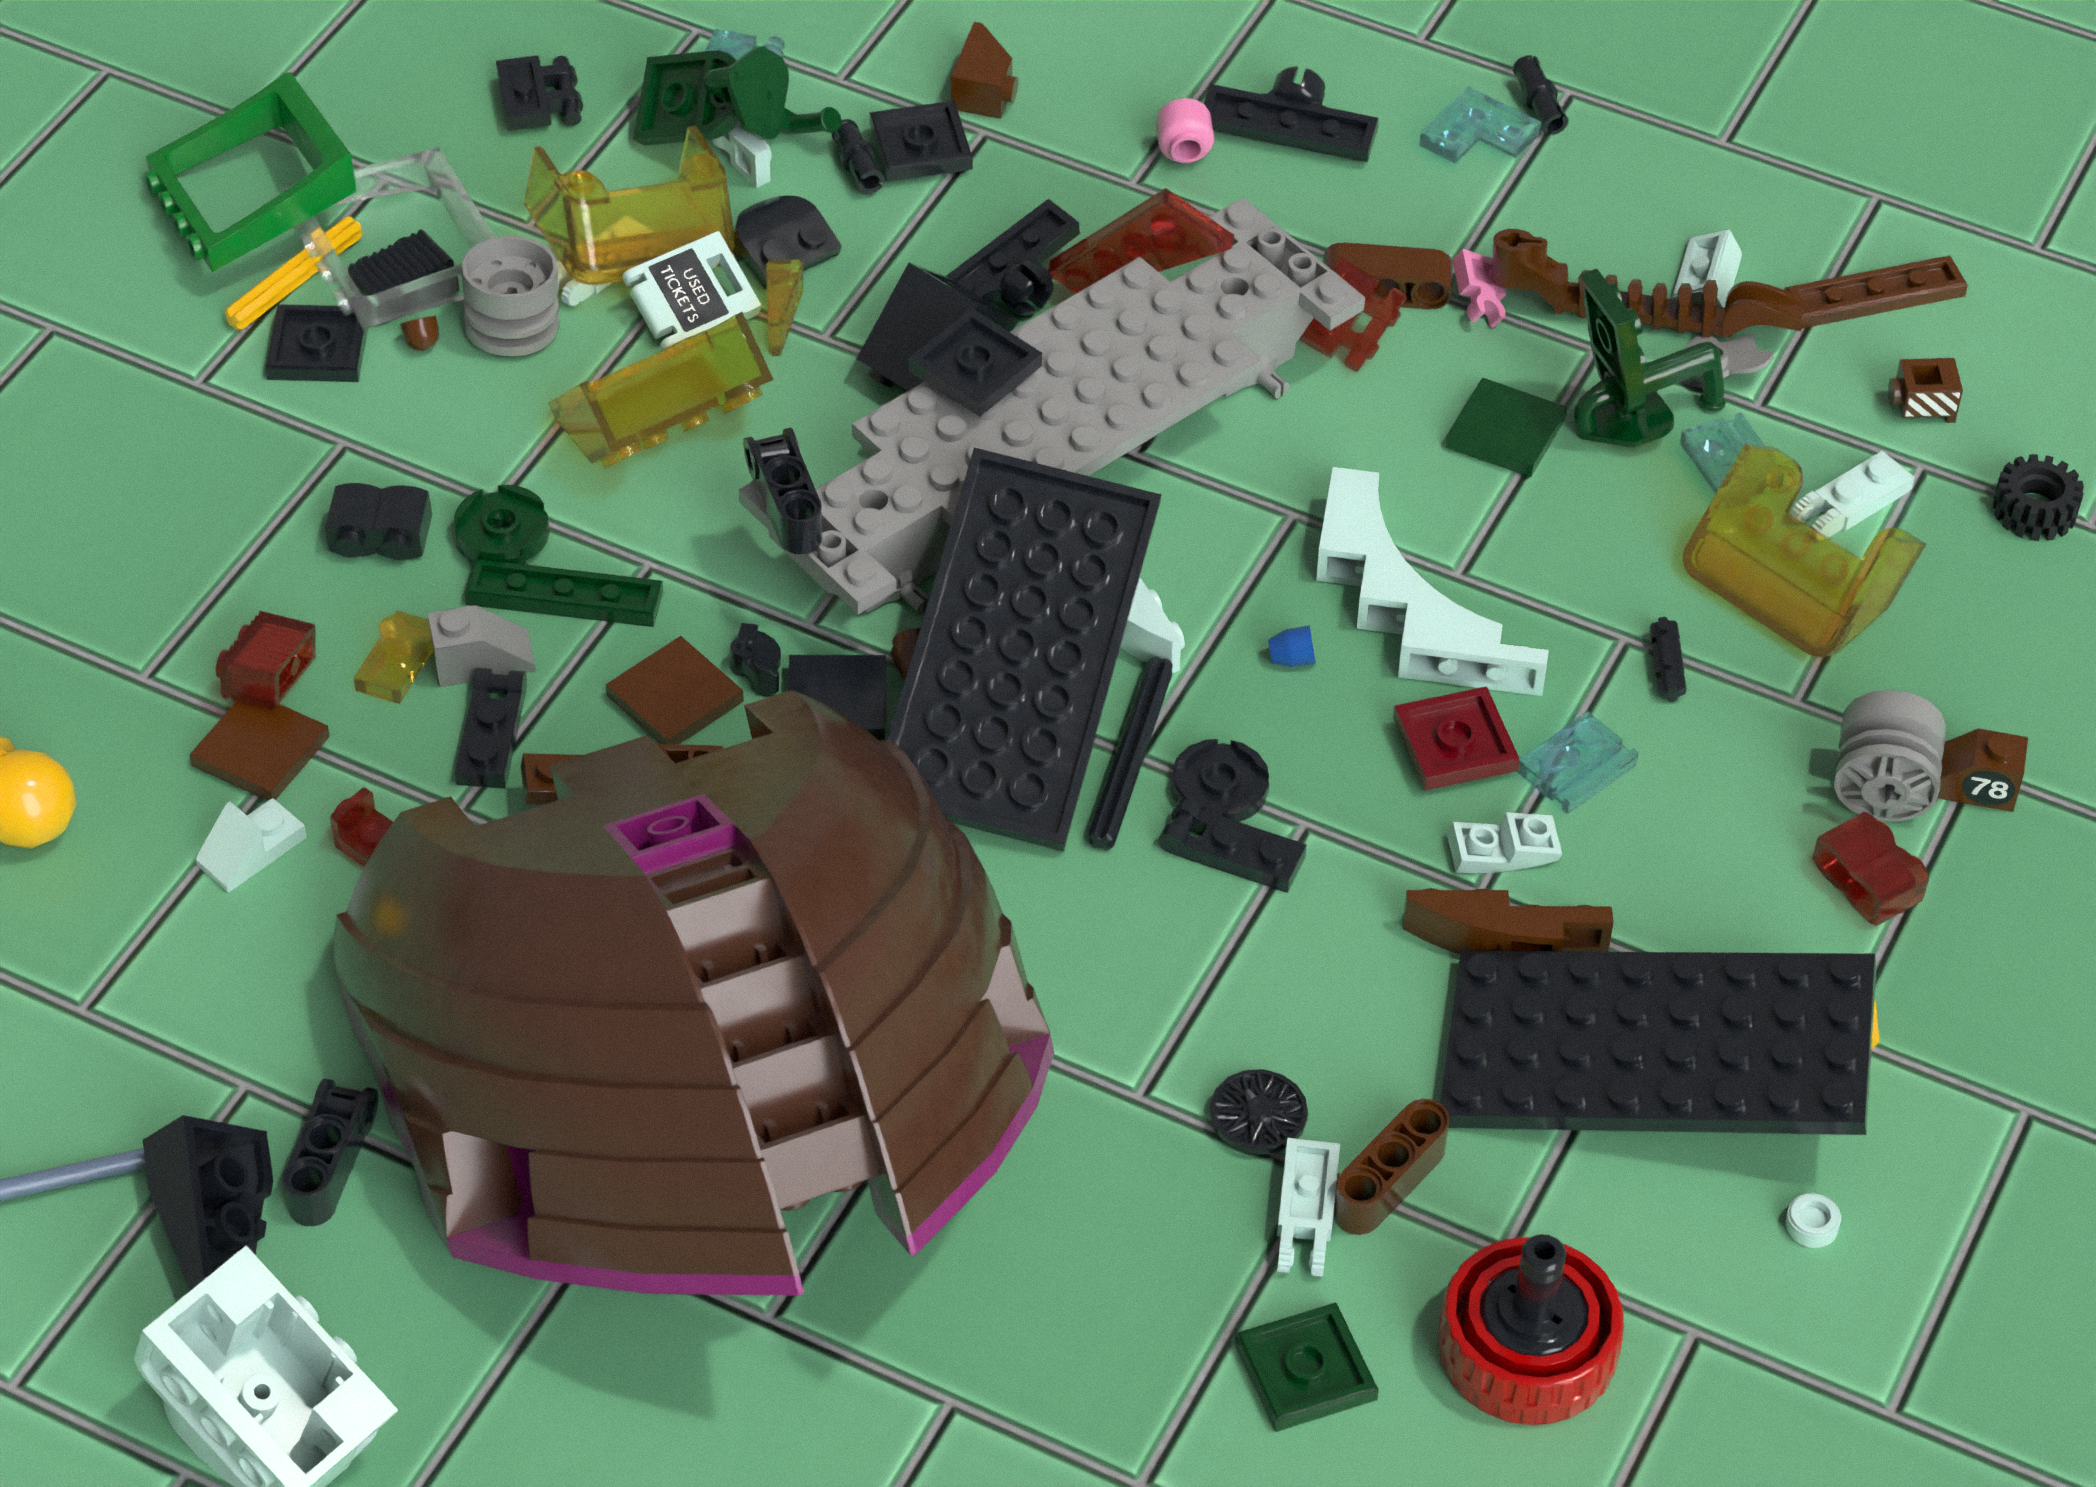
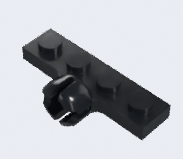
M1298 66L1284 69L1277 74L1273 88L1267 94L1214 84L1209 86L1204 105L1210 111L1213 131L1364 162L1369 160L1378 131L1379 118L1328 108L1322 105L1325 96V83L1311 69L1306 68L1301 85L1294 83L1299 69Z
M1048 198L946 276L989 302H1002L1018 315H1033L1036 313V309L1025 301L1029 299L1037 307L1042 308L1048 302L1054 290L1053 274L1043 267L1041 263L1080 234L1079 222Z

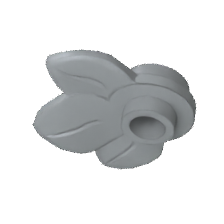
M1748 333L1725 342H1718L1712 336L1702 337L1699 334L1686 347L1688 348L1702 342H1712L1717 346L1721 356L1723 380L1730 374H1746L1766 367L1774 358L1771 351L1757 350L1756 339L1753 333ZM1702 374L1692 377L1703 383Z

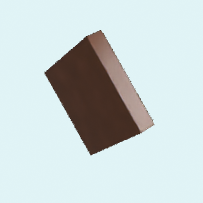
M682 636L606 684L607 696L660 744H680L744 701L743 689Z
M246 690L189 755L193 767L269 801L272 798L276 800L330 735L328 725Z

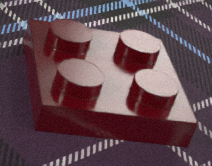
M1487 686L1394 706V722L1424 791L1518 771L1520 758Z

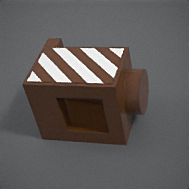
M1955 358L1900 359L1896 378H1891L1888 385L1890 405L1900 406L1902 418L1945 417L1946 423L1956 422L1963 388Z

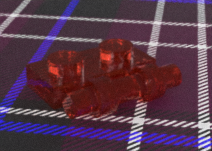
M1341 258L1333 271L1365 297L1364 310L1362 312L1372 317L1371 321L1363 333H1357L1352 330V327L1362 312L1330 331L1313 318L1299 340L1332 359L1340 345L1346 347L1351 351L1343 362L1348 368L1358 372L1366 359L1372 360L1380 348L1377 343L1386 329L1393 327L1400 318L1401 313L1399 309L1407 297L1400 290L1392 288L1385 300L1376 299L1373 296L1380 286V280Z

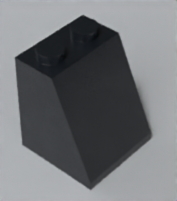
M908 262L856 359L871 368L868 376L890 388L896 383L905 389V393L924 382L909 372V358L969 309H974L1009 332L1015 328L1019 319L952 278Z

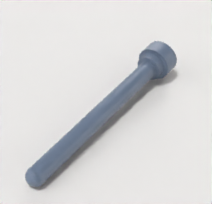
M144 1148L0 1179V1201L146 1169Z

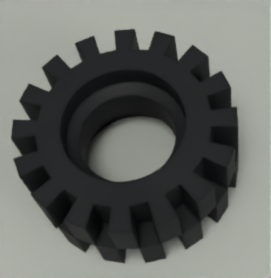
M2029 454L2028 462L2022 456L2015 458L2013 464L2008 462L2004 466L2003 472L2001 471L1993 500V508L1996 509L1994 513L1996 519H2004L2002 526L2007 531L2013 526L2016 527V536L2023 538L2025 532L2031 533V540L2039 541L2041 534L2045 535L2047 541L2055 540L2056 533L2061 537L2066 535L2069 528L2072 529L2076 523L2084 494L2083 481H2077L2079 474L2074 469L2067 473L2069 464L2061 461L2058 465L2052 464L2054 457L2047 455L2044 461H2038V454ZM2025 494H2040L2049 498L2051 501H2036L2027 497Z

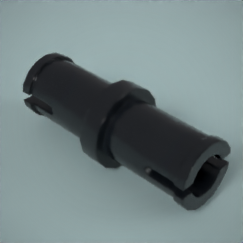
M1526 55L1519 58L1513 65V72L1524 90L1523 100L1529 109L1534 110L1545 134L1555 135L1562 132L1567 127L1569 119L1557 100L1558 90L1552 81L1547 80L1536 56Z
M851 119L842 120L838 131L831 133L832 139L841 152L840 161L843 167L852 173L861 192L865 194L875 193L882 188L879 182H885V177L875 162V151L872 145L863 139L855 121Z

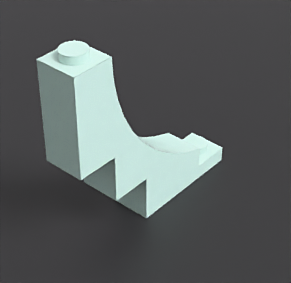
M1333 467L1319 545L1316 581L1361 586L1357 629L1403 635L1398 678L1474 688L1487 686L1489 690L1542 696L1549 650L1500 644L1502 624L1479 616L1456 604L1421 578L1401 555L1385 526L1378 493L1379 473Z

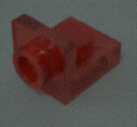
M365 787L360 789L351 798L343 800L330 816L335 847L363 867H365L379 841L393 823V821L375 809L373 793Z

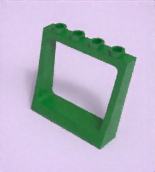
M291 72L284 73L258 93L231 110L146 156L149 171H146L144 175L151 196L159 197L161 209L166 218L172 217L178 237L181 240L187 239L188 248L193 260L204 259L212 272L357 192L351 153ZM277 127L284 128L314 171L227 229L217 233L213 232L175 175Z

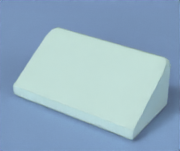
M1730 230L1689 238L1672 299L1677 300V291L1682 283H1690L1693 292L1692 302L1702 304L1703 287L1706 281L1716 280L1718 287L1717 306L1725 307L1727 294L1734 285L1742 257L1741 249Z

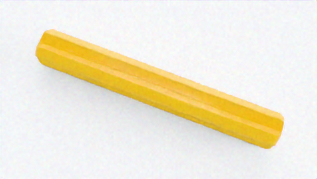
M350 216L342 218L228 306L224 311L225 320L228 325L233 326L237 331L249 326L357 242L363 235L361 224Z

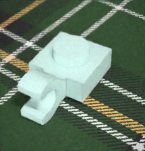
M740 122L726 135L712 139L715 146L724 149L730 154L731 165L753 186L758 188L771 181L770 161L772 154L765 140H760L744 131Z

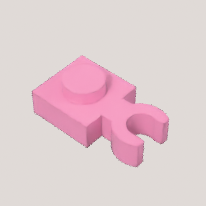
M1462 249L1452 260L1459 295L1469 297L1471 301L1467 307V315L1471 322H1476L1485 314L1488 318L1489 326L1495 328L1505 318V309L1500 302L1506 296L1505 288L1496 285L1492 281L1491 257Z

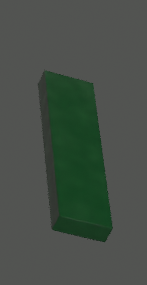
M475 559L465 591L466 605L472 606L477 605L480 607L654 627L663 595L662 580Z

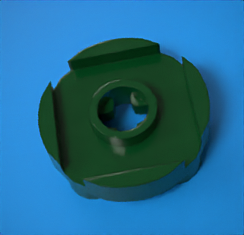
M498 485V492L483 495V489L473 492L460 503L454 515L457 549L461 554L473 561L475 559L525 564L526 560L531 559L544 548L550 535L548 514L544 510L543 501L534 492L520 486ZM505 522H510V527L506 529H495L492 526H501Z

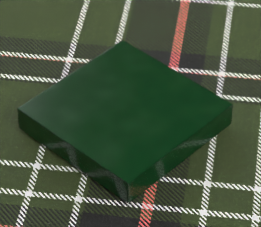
M1482 377L1447 435L1446 448L1532 477L1565 421L1567 407Z
M1336 1302L1235 1333L1234 1344L1275 1432L1378 1399L1379 1389Z

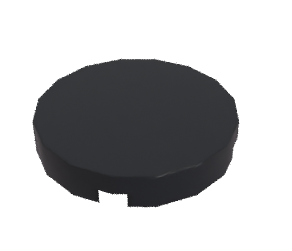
M1218 739L1203 740L1187 747L1176 758L1171 775L1172 795L1176 803L1180 799H1191L1197 802L1205 811L1241 822L1251 818L1265 804L1269 793L1268 766L1258 752L1244 743L1231 740V745L1225 743L1218 744Z

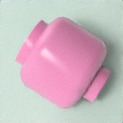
M1176 99L1165 104L1158 112L1155 123L1159 149L1166 158L1179 163H1192L1205 157L1211 151L1214 143V133L1210 111L1203 103L1195 99Z

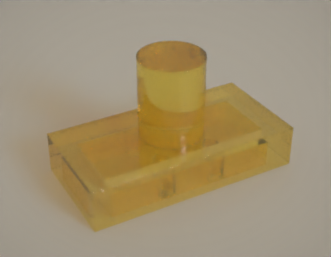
M397 610L393 616H388L380 622V638L355 675L354 683L356 691L400 704L430 657L433 649L428 619Z

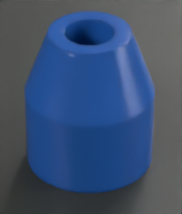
M1310 625L1285 629L1268 639L1271 662L1273 664L1296 667L1316 663Z

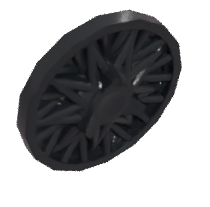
M1265 1069L1244 1070L1227 1077L1215 1089L1210 1102L1211 1124L1220 1139L1236 1150L1254 1155L1273 1154L1287 1147V1138L1298 1139L1303 1134L1308 1120L1307 1101L1298 1085L1282 1074Z

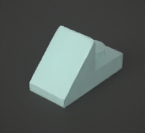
M274 798L249 815L243 813L229 801L223 808L195 859L196 865L229 893L306 839L305 825Z

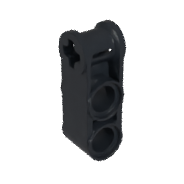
M791 427L783 429L781 435L754 440L752 436L744 438L743 448L749 473L757 484L781 546L786 551L798 555L815 551L823 540L822 505L800 453L799 444Z
M326 1078L320 1082L314 1096L313 1106L302 1127L301 1134L282 1177L288 1210L291 1218L296 1223L303 1226L321 1225L331 1219L335 1213L364 1139L374 1124L379 1100L377 1089L366 1087L363 1091L339 1087L336 1086L334 1080Z

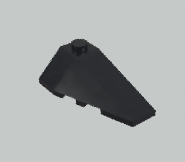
M182 1115L143 1139L148 1189L189 1290L191 1291L243 1247L247 1246L256 1256L257 1243L265 1237L267 1222L261 1219L264 1199L271 1196L273 1186L267 1131Z

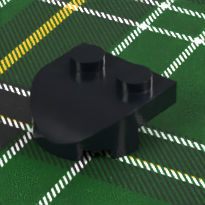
M791 195L772 197L743 210L737 218L732 238V249L737 261L745 259L764 290L838 255L842 248L841 243L817 207L807 199Z

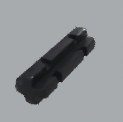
M1659 617L1658 622L1650 625L1657 692L1661 698H1668L1669 702L1678 701V697L1685 695L1687 691L1681 642L1679 640V627L1676 621L1668 620L1667 617Z

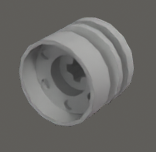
M520 236L494 237L479 242L470 249L462 262L466 336L476 347L488 353L506 357L528 355L545 348L555 339L559 330L558 266L556 256L544 244L534 239Z
M1896 690L1874 691L1854 699L1844 710L1841 722L1839 753L1834 778V788L1838 799L1851 811L1868 819L1886 822L1910 820L1929 811L1936 804L1940 791L1941 760L1946 735V724L1942 713L1930 701L1913 693Z

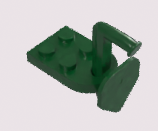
M754 47L739 59L719 50L647 57L633 140L643 145L712 140L726 135L739 122L742 129L760 140H772L777 137L779 132L788 135L824 131L833 133L840 128L842 119L840 113L833 107L823 108L821 112L795 114L786 109L785 102L789 84L788 68L781 56L766 47Z
M1597 268L1580 274L1591 350L1601 381L1589 389L1575 406L1574 419L1579 438L1625 447H1638L1666 436L1674 427V415L1657 391L1702 374L1703 394L1699 397V404L1711 411L1722 410L1725 407L1721 356L1717 346L1712 342H1702L1647 363L1637 340V336L1642 334L1641 322L1636 311L1633 308L1627 309L1623 304L1622 296L1616 284H1608Z

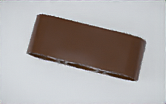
M1342 242L1330 245L1324 252L1323 263L1365 297V305L1438 309L1445 306L1451 298L1452 259L1441 250Z
M1419 1099L1411 1102L1342 1171L1337 1181L1334 1218L1336 1224L1343 1231L1350 1234L1363 1235L1375 1230L1441 1162L1445 1155L1450 1117L1443 1105L1431 1099Z

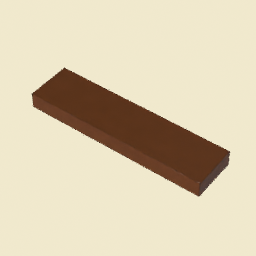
M1949 255L1784 287V290L1804 299L1801 327L1803 329L1965 297L1968 284Z

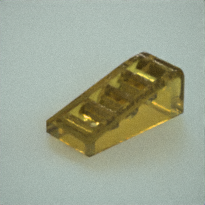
M798 259L768 260V263H766L769 353H771V356H781L804 292L803 262Z

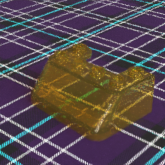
M740 312L704 333L591 383L587 380L550 401L548 405L556 421L592 464L601 460L603 467L606 468L643 450L639 442L642 443L644 450L670 439L666 431L681 424L684 432L709 421L706 412L721 406L725 414L763 396L760 387L774 379L743 312Z
M1745 443L1684 548V568L1692 578L1805 653L1816 657L1833 656L1889 608L1925 548L1926 543L1905 530L1888 528L1880 531L1873 538L1862 558H1859L1788 512L1803 486L1804 478L1800 465L1793 458L1775 447Z

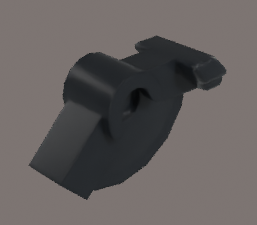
M741 623L738 637L730 645V669L735 674L746 675L752 681L753 690L759 695L771 696L779 691V672L777 670L781 665V649L774 638L758 631V625Z

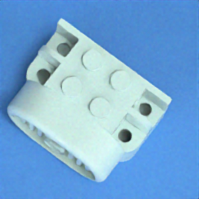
M247 1246L243 1247L143 1329L134 1355V1362L139 1372L163 1399L166 1416L176 1433L199 1458L234 1487H326L349 1467L351 1461L369 1446L375 1438L377 1430L398 1411L390 1400L355 1364L357 1358L351 1347L338 1336L331 1338L317 1323L319 1322V1316L313 1306L302 1296L297 1295L294 1298Z

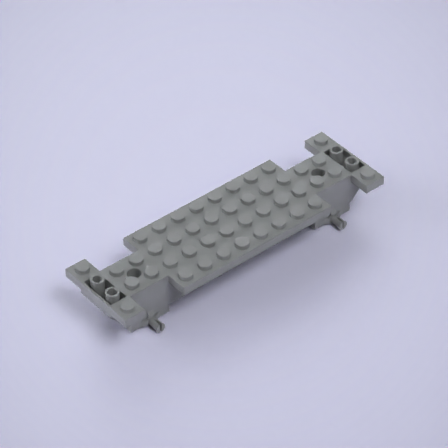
M1242 197L1209 217L1208 230L1229 248L1173 281H1168L1145 260L1139 257L1011 331L1010 333L1042 352V366L981 417L924 381L852 423V437L873 456L816 488L822 505L823 540L815 551L798 555L783 549L755 480L738 489L739 503L768 529L769 537L828 593L838 595L857 614L863 611L868 614L885 603L904 599L918 615H923L930 597L918 586L923 580L938 571L974 447L1089 476L1222 395L1227 398L1244 387L1261 384L1276 399H1279L1280 395L1284 396L1289 389V383L1284 381L1274 371L1278 366L1294 357L1295 344L1313 318L1330 331L1364 310L1365 297Z

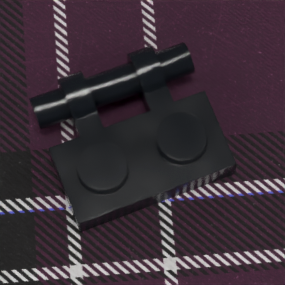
M539 55L496 61L497 76L508 131L552 125L551 113L557 112L564 116L565 123L568 125L580 123L583 101L581 94L575 89L578 83L576 70L570 65L569 59L566 56H557L552 62L553 65L541 66ZM554 87L557 91L546 92V88Z

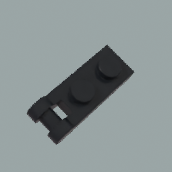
M476 668L472 698L455 770L457 785L506 789L526 695L527 674L525 671L510 670L509 675L493 674L492 669ZM491 694H507L506 700L490 699Z
M1186 798L1177 801L1171 813L1173 822L1164 826L1158 838L1161 848L1170 854L1286 893L1289 892L1306 857L1307 844L1205 811L1197 802ZM1192 831L1201 834L1202 837L1198 838L1192 836L1189 832Z

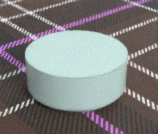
M1816 1193L1802 1194L1790 1203L1785 1219V1228L1789 1236L1798 1244L1809 1248H1821L1835 1240L1841 1223V1213L1838 1206L1824 1195Z

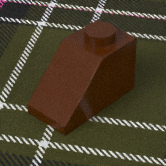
M974 22L951 75V101H955L958 111L1001 119L1007 102L1013 103L1015 101L1018 90V77L1012 76V57L983 23Z

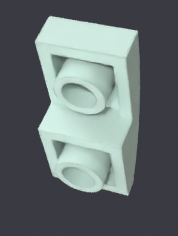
M1506 812L1500 825L1452 822L1447 833L1456 873H1496L1521 870L1558 861L1562 856L1552 815Z

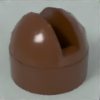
M436 316L419 318L400 324L406 344L414 350L424 351L436 344L439 338Z

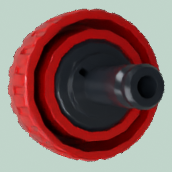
M1539 1234L1532 1237L1505 1239L1485 1246L1467 1258L1458 1267V1271L1452 1275L1444 1294L1438 1332V1347L1440 1348L1442 1366L1446 1370L1447 1377L1452 1385L1457 1388L1460 1394L1468 1402L1488 1415L1504 1421L1525 1425L1551 1424L1569 1419L1592 1406L1597 1398L1604 1394L1609 1387L1611 1378L1614 1376L1621 1353L1624 1331V1311L1619 1300V1293L1615 1285L1608 1278V1275L1591 1258L1573 1247L1561 1243L1551 1235Z

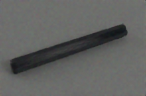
M1154 656L1147 661L1088 832L1090 836L1089 844L1094 848L1100 847L1104 850H1110L1115 845L1172 677L1173 664L1168 659H1160Z

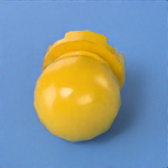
M0 735V842L8 846L33 849L55 840L66 830L77 805L75 789L67 769L47 753L24 749L15 750L10 739Z

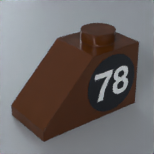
M1978 728L1946 741L1941 760L1942 772L1938 799L2014 812L2025 771L2028 737Z

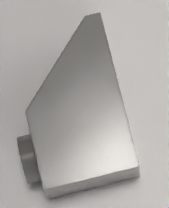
M477 605L427 613L440 687L474 682L476 668L492 669L493 674L509 675L510 670L525 671L526 673L536 671L528 629Z

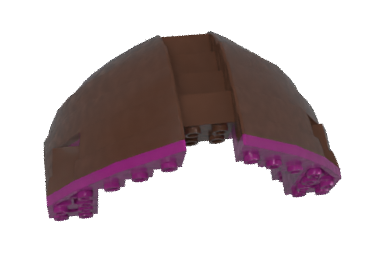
M790 690L744 705L752 740L675 764L646 735L550 765L558 796V801L478 826L472 824L451 796L402 811L366 863L353 889L347 911L336 915L334 959L337 978L352 1032L375 1068L389 1123L413 1161L428 1218L453 1258L537 1280L644 1294L799 1296L804 1294L781 1210L799 1209L808 1204L810 1199L832 1191L847 1192L854 1190L864 1180H867L876 1216L908 1254L913 1256L998 1171L1038 1106L1054 1055L1052 1038L1034 987L1028 983L1012 922L1003 914L983 865L967 836L942 814L928 783L908 756L892 741L888 739L880 742L864 727L844 714L818 700Z

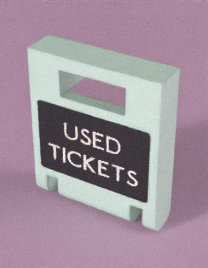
M719 231L635 266L622 275V279L627 287L637 284L631 289L630 295L654 338L658 339L672 333V329L675 334L665 338L660 344L665 354L673 353L759 315L762 306ZM718 263H720L736 291L735 294L728 297L711 270Z

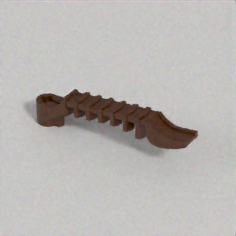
M1505 229L1495 234L1493 238L1491 278L1496 285L1508 289L1536 291L1554 307V314H1562L1563 311L1577 313L1578 318H1586L1580 276L1578 283L1568 282L1567 263H1558L1547 255L1548 242L1546 239L1534 237L1531 233L1520 229ZM1583 270L1581 274L1588 272L1589 270ZM1607 275L1605 280L1608 284L1615 283L1618 287L1616 275ZM1633 279L1630 282L1627 292L1620 291L1625 307L1627 309L1633 308L1640 322L1652 325V329L1660 330L1661 327L1675 328L1677 333L1685 334L1687 330L1700 332L1702 337H1710L1711 334L1730 338L1733 334L1744 328L1757 325L1774 326L1801 331L1804 299L1775 286L1754 281H1744L1734 285L1727 294L1725 307L1717 306L1718 287L1716 280L1706 281L1703 287L1702 304L1692 302L1693 292L1690 283H1682L1677 291V300L1667 298L1665 283H1657L1652 291V296L1642 294V283L1638 279Z

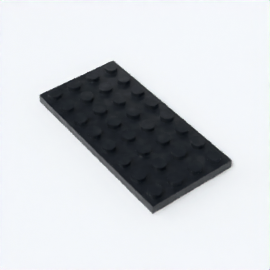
M974 447L888 737L890 741L908 756L928 783L942 814L952 823L1060 851L1065 850L1160 507L1161 494Z
M1461 951L1440 1104L1447 1109L1450 1116L1449 1128L1866 1135L1876 982L1875 954Z

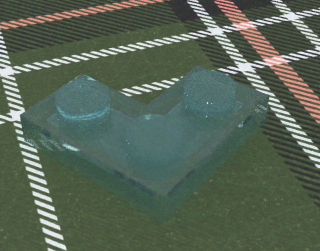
M1468 86L1420 133L1419 146L1455 164L1479 140L1517 158L1540 135L1541 122Z

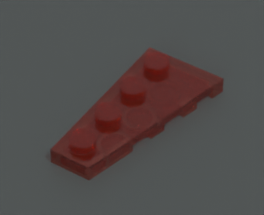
M1165 188L1051 259L1048 271L1053 274V279L1077 294L1139 257L1156 271L1160 272L1232 248L1234 234Z

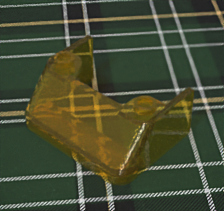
M696 126L688 127L677 182L607 191L603 183L588 171L577 170L560 174L542 146L534 147L524 206L568 274L574 280L587 285L623 281L622 275L627 270L717 231L720 232L733 254L735 238L726 170Z

